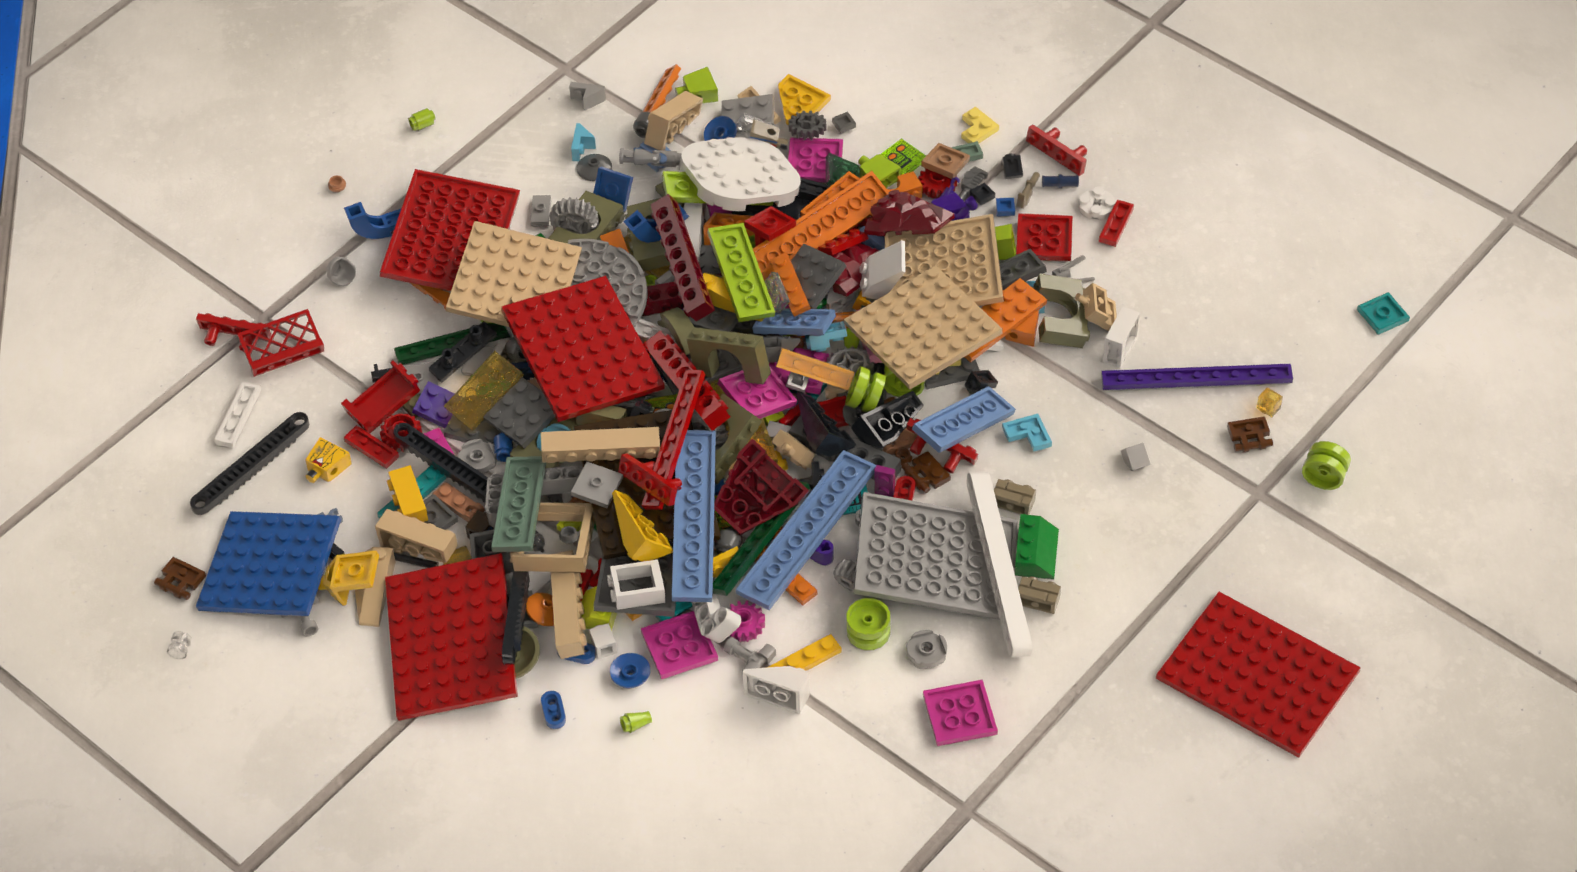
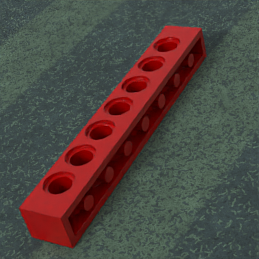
M660 330L643 343L678 389H680L685 371L697 370L669 334L665 336ZM705 380L694 409L708 427L714 431L730 418L726 411L729 408L707 380Z

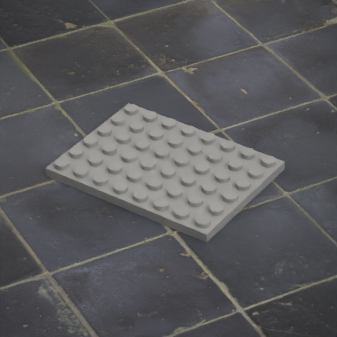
M867 492L863 493L853 594L1000 620L974 512ZM1000 517L1015 574L1017 520Z

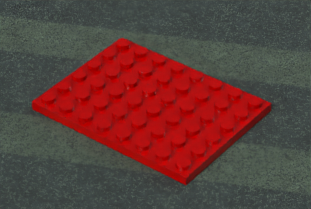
M415 169L380 270V277L451 291L474 221L509 229L520 196V190Z
M606 276L501 306V311L558 422L665 389L661 376Z
M502 553L385 577L395 706L398 721L518 697L515 664L504 665L502 659V646L508 611Z
M1219 591L1158 671L1156 679L1299 758L1359 674L1361 667Z

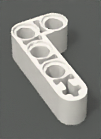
M712 594V602H692L701 635L717 643L724 641L741 623V616L725 607H720L717 594Z

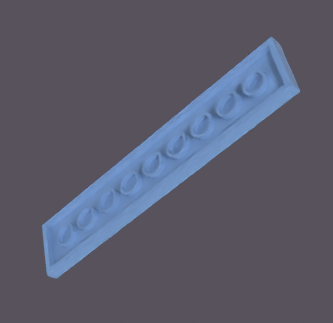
M687 430L676 464L675 478H679L682 481V486H680L682 488L676 493L674 505L672 601L712 602L716 431Z
M843 450L735 589L736 594L770 611L873 476L876 465Z

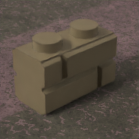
M998 479L994 488L997 506L1000 509L1014 513L1029 515L1035 502L1036 489L1029 485L1015 484L1009 479Z
M1022 576L1018 587L1022 606L1055 614L1061 595V586L1055 582H1043L1035 577L1027 578Z

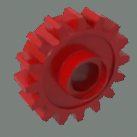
M926 168L925 171H920V176H918L922 184V193L935 199L941 196L946 187H950L952 180ZM957 180L954 182L955 187H957Z
M407 413L392 415L387 420H384V425L380 426L382 442L391 448L393 447L396 451L398 448H401L402 452L405 450V447L394 439V428L397 424L407 423L422 433L420 421H416L415 416L411 417ZM406 430L398 432V435L401 437L409 434Z

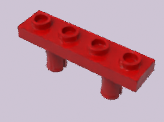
M1033 124L1028 127L1026 137L1028 143L1078 176L1084 174L1087 159L1083 157L1087 155V148L1084 145H1080L1075 150H1072L1056 140L1060 137V131L1056 127L1048 132H1044Z
M198 313L196 317L200 329L208 330L204 342L209 346L215 345L220 332L237 335V333L263 325V323H250L246 320H234L226 316L217 317L209 313ZM269 329L263 330L261 336L270 339L272 334ZM249 335L243 337L245 343L252 345L256 337ZM240 343L239 349L244 352L242 345Z
M910 418L907 423V430L917 435L910 447V451L920 455L926 441L914 432L912 428L915 423L921 420ZM958 443L946 449L951 454L943 468L953 473L961 459L975 465L978 460V453H976L977 451L973 447L968 445L965 447Z
M628 453L621 454L619 473L667 506L675 504L676 493L682 488L680 487L682 486V481L679 478L666 480L653 471L654 461L641 463Z

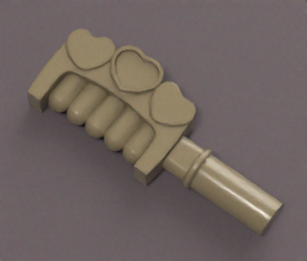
M1034 172L1030 180L1026 181L1024 190L1018 194L1016 207L1024 209L1028 205L1033 193V187H1035L1040 177L1038 172Z

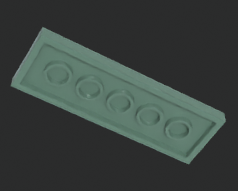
M542 456L507 457L492 541L493 552L532 551L546 462L542 463Z

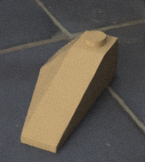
M372 547L367 551L376 550L379 554L373 588L356 589L355 595L359 625L379 627L387 598L385 577L393 575L396 561L393 548Z

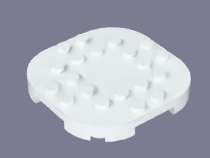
M744 137L711 139L692 143L685 147L681 154L680 172H686L698 188L697 196L709 205L713 206L715 204L729 211H745L747 204L774 201L777 207L792 203L795 196H798L801 182L798 172L780 150L767 142Z

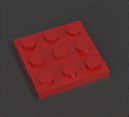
M1018 213L1016 255L1031 249L1040 260L1071 262L1073 216Z

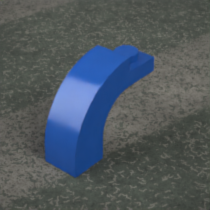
M358 202L344 207L352 229L358 235L369 239H382L392 236L391 231L395 229L401 208L380 216H372L367 214L362 203Z
M679 205L683 219L685 221L689 217V215ZM638 210L623 221L631 232L643 242H657L662 239L656 230L657 223L655 220L644 218Z

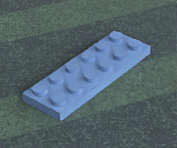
M988 386L915 423L912 430L940 453L1014 415L1016 409Z

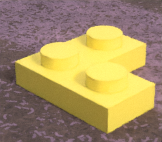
M977 107L962 115V120L971 126L961 133V138L967 143L977 141L981 143L999 131V125Z

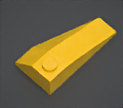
M704 272L703 277L713 306L735 313L723 276ZM764 318L756 320L762 322Z
M614 490L612 495L623 545L628 551V556L634 561L644 562L671 554L673 548L667 538L662 533L658 534L652 528L655 524L641 515L643 511L632 498L625 493Z

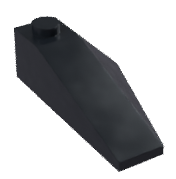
M800 391L796 392L807 440L812 446L811 449L814 453L831 457L841 453L843 450L847 451L856 446L850 435L845 430L840 431L835 426L837 422L824 414L825 410L812 396Z
M911 391L861 415L852 425L851 429L861 442L883 448L896 441L907 427L909 419H913L924 405L915 392Z

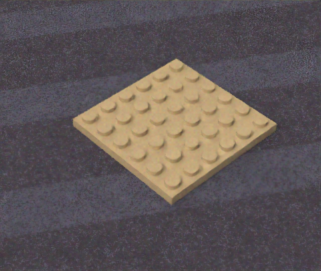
M993 214L950 221L935 234L912 235L910 230L907 232L902 231V235H896L895 231L887 232L884 236L885 248L901 240L905 241V273L891 291L936 265L978 306L1004 302Z
M474 221L446 305V312L509 327L501 311V306L571 286L582 247Z
M936 265L844 319L845 325L909 389H912L1003 334L1002 328Z

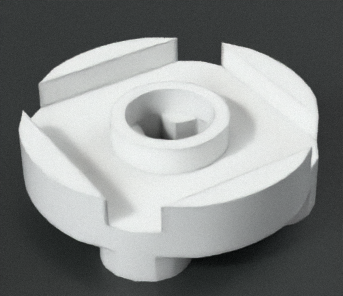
M1097 186L1080 196L1079 210L1088 219L1094 217L1098 218V220H1104L1109 217L1116 201L1111 193Z

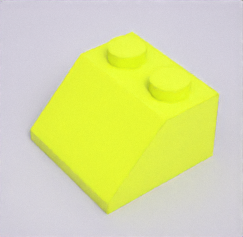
M597 586L586 590L581 601L584 607V614L581 616L585 621L586 629H592L595 626L609 623L612 631L617 613L594 611Z

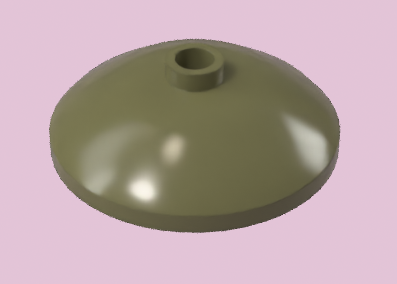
M525 626L521 640L522 645H520L521 650L516 653V679L530 672L536 665L540 655V644L536 635Z

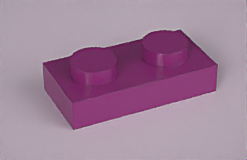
M876 465L874 470V494L893 497L895 491V469Z

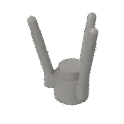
M1081 255L1068 264L1053 270L1052 275L1070 278L1069 268L1085 260L1086 257ZM1080 278V280H1082V282L1094 281L1095 278Z

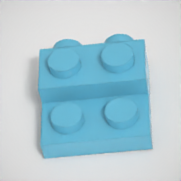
M844 321L831 323L824 335H805L807 349L822 352L830 347L829 340H843L847 336Z

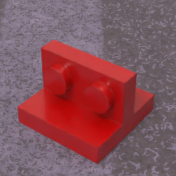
M770 206L745 220L744 226L746 229L754 232L756 247L765 240L771 241L796 227V220Z

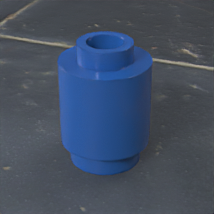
M500 433L493 439L494 454L496 453L498 461L506 462L513 449V441L503 433Z

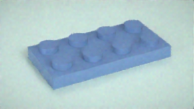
M774 308V317L764 318L762 322L756 321L752 328L755 334L762 335L794 334L797 336H821L826 333L836 314L833 309H810L794 317L791 309Z

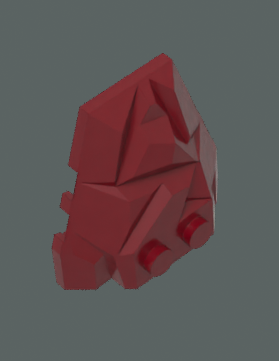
M892 190L871 206V218L867 220L864 232L867 235L885 236L889 231H895L896 235H902V231L907 232L910 230L912 235L935 234L953 220L955 214L907 192Z
M859 243L837 254L830 255L846 264V268L833 284V291L847 297L859 289L862 279V273H860L862 262H865L870 255L879 250Z
M752 438L738 453L733 468L730 469L729 476L714 502V511L741 535L795 507L809 493V490L796 478L793 479L767 455V451Z

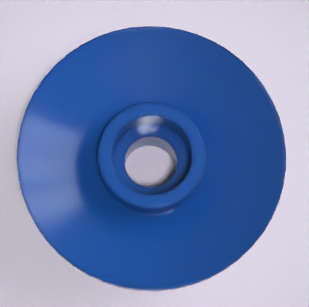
M719 116L712 119L705 127L704 140L735 138L737 132L735 122L727 116Z
M636 653L622 654L612 662L610 676L613 682L620 687L635 688L644 684L649 678L650 665L642 655Z

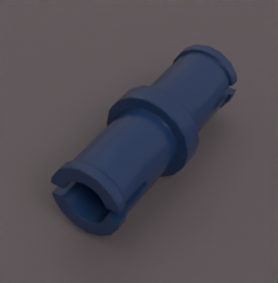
M1058 174V176H1042V187L1062 188L1079 186L1078 175L1063 176Z

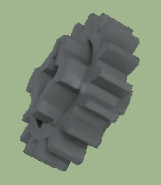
M811 110L809 113L802 111V113L797 112L796 116L792 115L791 119L788 120L791 135H796V138L803 137V140H806V138L813 140L814 137L819 138V134L824 135V131L827 130L826 119H824V115H819V112L812 113Z

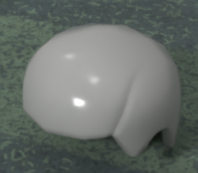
M335 257L326 268L329 280L339 286H347L356 276L355 265L345 257Z

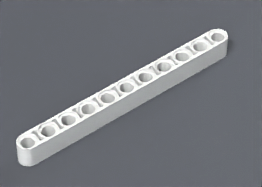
M988 472L968 473L967 488L1009 657L1031 656L1032 642L990 475Z

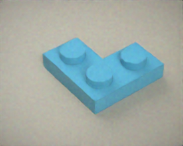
M1039 414L1002 423V429L1008 442L1027 437L1034 452L1052 447V441Z

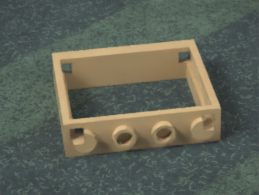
M540 503L537 521L582 522L576 555L510 552V563H513L514 571L585 572L595 525L591 503Z

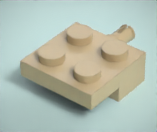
M1092 283L1083 290V295L1077 293L1075 300L1084 305L1085 319L1109 331L1117 317L1116 303L1107 297L1106 289Z
M780 429L772 440V443L777 446L775 449L781 454L788 456L789 460L797 466H801L805 470L807 468L812 469L811 462H815L813 460L815 453L789 433Z

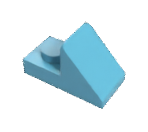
M576 123L571 147L572 161H579L581 154H584V149H596L595 137L580 123Z

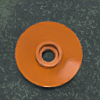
M543 592L531 595L526 602L528 616L539 625L554 626L552 595Z

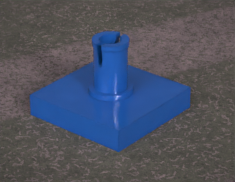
M599 167L593 193L623 205V211L625 212L627 210L633 177Z

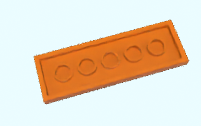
M1019 278L1003 290L1004 302L981 307L1002 328L1003 334L966 355L964 358L969 362L974 361L1045 306L1048 299Z

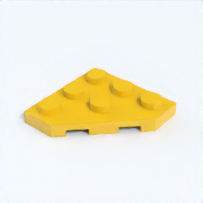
M790 74L778 84L787 125H789L788 120L791 119V116H796L797 112L802 113V111L809 113L810 110L812 113L820 112L831 100L830 94Z

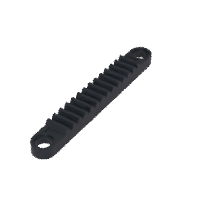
M296 412L195 494L190 500L193 513L203 515L218 503L222 504L223 499L227 500L229 494L233 495L235 489L239 490L241 484L245 485L246 480H251L252 475L255 476L258 470L261 471L263 466H267L269 461L272 462L275 456L278 457L279 453L284 452L286 447L289 448L292 442L295 443L296 438L309 428L310 424L306 413ZM297 420H304V423L301 425L294 424ZM198 502H205V505L202 507L195 506Z
M399 423L395 426L394 439L397 443L408 449L411 454L414 453L417 458L420 457L423 462L426 461L429 466L432 465L435 470L438 469L441 474H445L446 478H451L452 482H457L459 486H463L466 491L469 490L472 495L475 494L478 499L481 498L486 503L487 476L411 425ZM406 430L409 434L401 437L398 435V432Z
M514 568L502 646L504 665H514L516 653L521 650L525 608H527L526 602L529 592V571H514Z

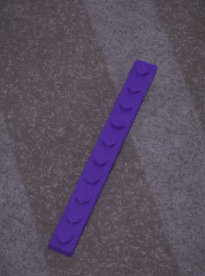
M1291 364L1105 370L1101 371L1103 390L1293 383Z

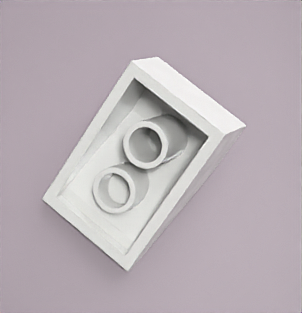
M901 240L870 255L865 262H862L860 266V273H862L860 282L862 297L878 300L888 294L904 275L905 241Z
M791 666L743 670L744 695L801 714L810 696L809 672L802 668Z

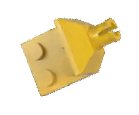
M375 550L336 555L326 568L318 591L327 590L333 598L344 606L347 604L349 590L373 588L379 559L378 552Z

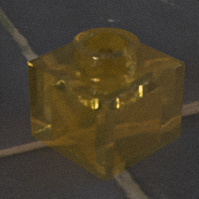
M1267 387L1258 396L1256 408L1262 413L1273 417L1281 409L1283 396Z

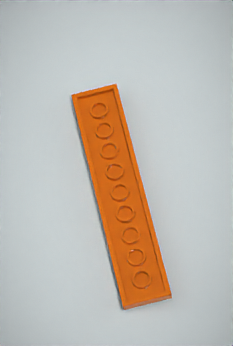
M873 171L797 219L796 227L771 241L765 240L753 248L766 285L777 278L770 259L787 252L790 260H792L803 244L818 250V247L825 244V241L836 239L838 235L846 233L871 216V206L889 194V191Z

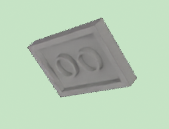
M773 94L722 100L721 116L731 118L736 124L737 131L751 130L753 119L774 126Z

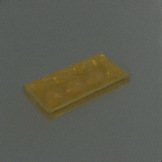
M494 350L444 405V408L470 430L474 431L484 420L483 416L523 377V373Z

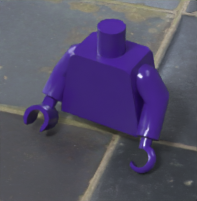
M954 177L951 180L950 187H946L939 198L931 201L932 204L954 213L955 218L951 221L970 218L969 211L976 210L978 207L973 196L968 197L964 202L953 191L955 187L954 182L956 180L958 183L960 182L958 177Z

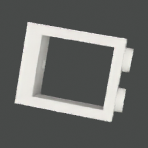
M1125 307L1121 308L1105 337L1104 363L1121 368L1138 337L1140 312Z
M658 560L610 566V575H607L608 586L613 588V590H610L611 601L616 602L617 610L665 603V589ZM651 576L653 588L620 591L618 582L620 580Z

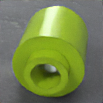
M428 108L411 114V117L408 118L411 128L418 131L433 125L434 120H436L434 112L432 110L429 111Z

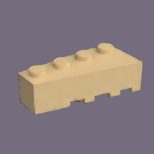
M684 91L650 112L644 144L657 150H664L666 148L665 144H670L674 140L673 136L676 133L680 134L685 125L688 126L700 114L703 98Z
M386 509L375 525L380 547L393 548L395 553L401 554L403 551H406L414 557L421 554L425 559L447 563L458 546L456 535L452 531L438 528L431 523H424L415 517L405 516L398 511Z

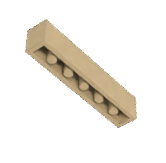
M659 427L541 432L542 463L612 461L621 459V454L626 453L634 458H657L660 450Z
M573 550L551 555H574ZM551 572L555 643L561 659L583 655L584 646L587 645L586 636L583 633V630H586L585 621L581 616L584 614V607L582 602L580 603V599H583V592L581 587H579V584H582L580 572Z

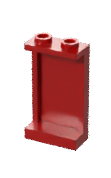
M394 360L390 362L392 369L352 403L347 399L341 402L346 413L369 434L420 391L417 385L419 382L413 374L408 375L406 368L401 363L397 364Z

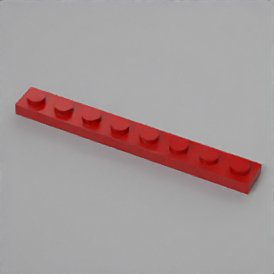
M702 370L685 371L653 469V471L666 480H672L705 377V373ZM646 491L641 506L645 510H662L664 503Z

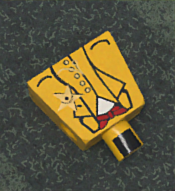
M320 437L305 460L309 471L305 477L311 483H315L319 477L327 482L332 481L352 464L350 453Z

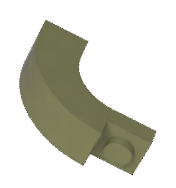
M678 307L660 313L661 320L657 321L658 325L667 328L685 355L689 354L686 338L694 329L690 319Z

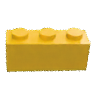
M411 465L389 471V480L386 481L389 491L394 492L392 499L394 505L399 506L397 511L405 516L415 517L422 522L428 521L427 510Z

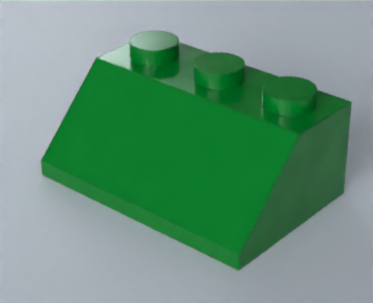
M1020 514L1015 576L1054 579L1059 529L1041 516Z

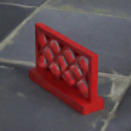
M308 309L237 333L254 377L324 352L323 341L318 334ZM307 316L308 322L306 326L296 323L298 318ZM288 323L291 325L288 333L279 329L281 324ZM294 326L303 329L300 337L291 334ZM269 329L274 331L270 339L261 336L263 330ZM306 331L313 333L316 339L307 341L303 337ZM276 333L286 336L282 344L273 340ZM251 335L256 337L253 345L245 343L243 337ZM288 338L297 340L296 346H286ZM259 339L268 342L265 350L255 347ZM271 344L280 347L277 353L268 352ZM253 350L263 353L260 359L252 361L251 354Z

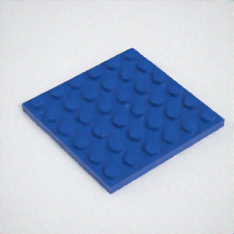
M230 511L196 608L198 611L309 616L341 522L340 517L337 515Z

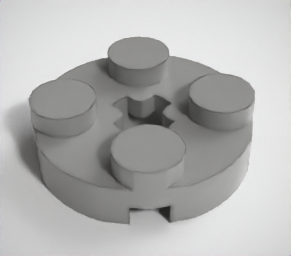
M474 439L464 443L460 453L458 452V458L481 473L494 469L497 459L496 453L494 454L493 444L482 442V439ZM477 454H478V456H482V457H480V458H478V459H475V456H474V455H477Z
M921 630L911 636L907 643V656L916 668H932L945 662L947 642L942 635L939 634L938 636L931 630ZM925 646L929 649L932 648L929 652L923 651Z

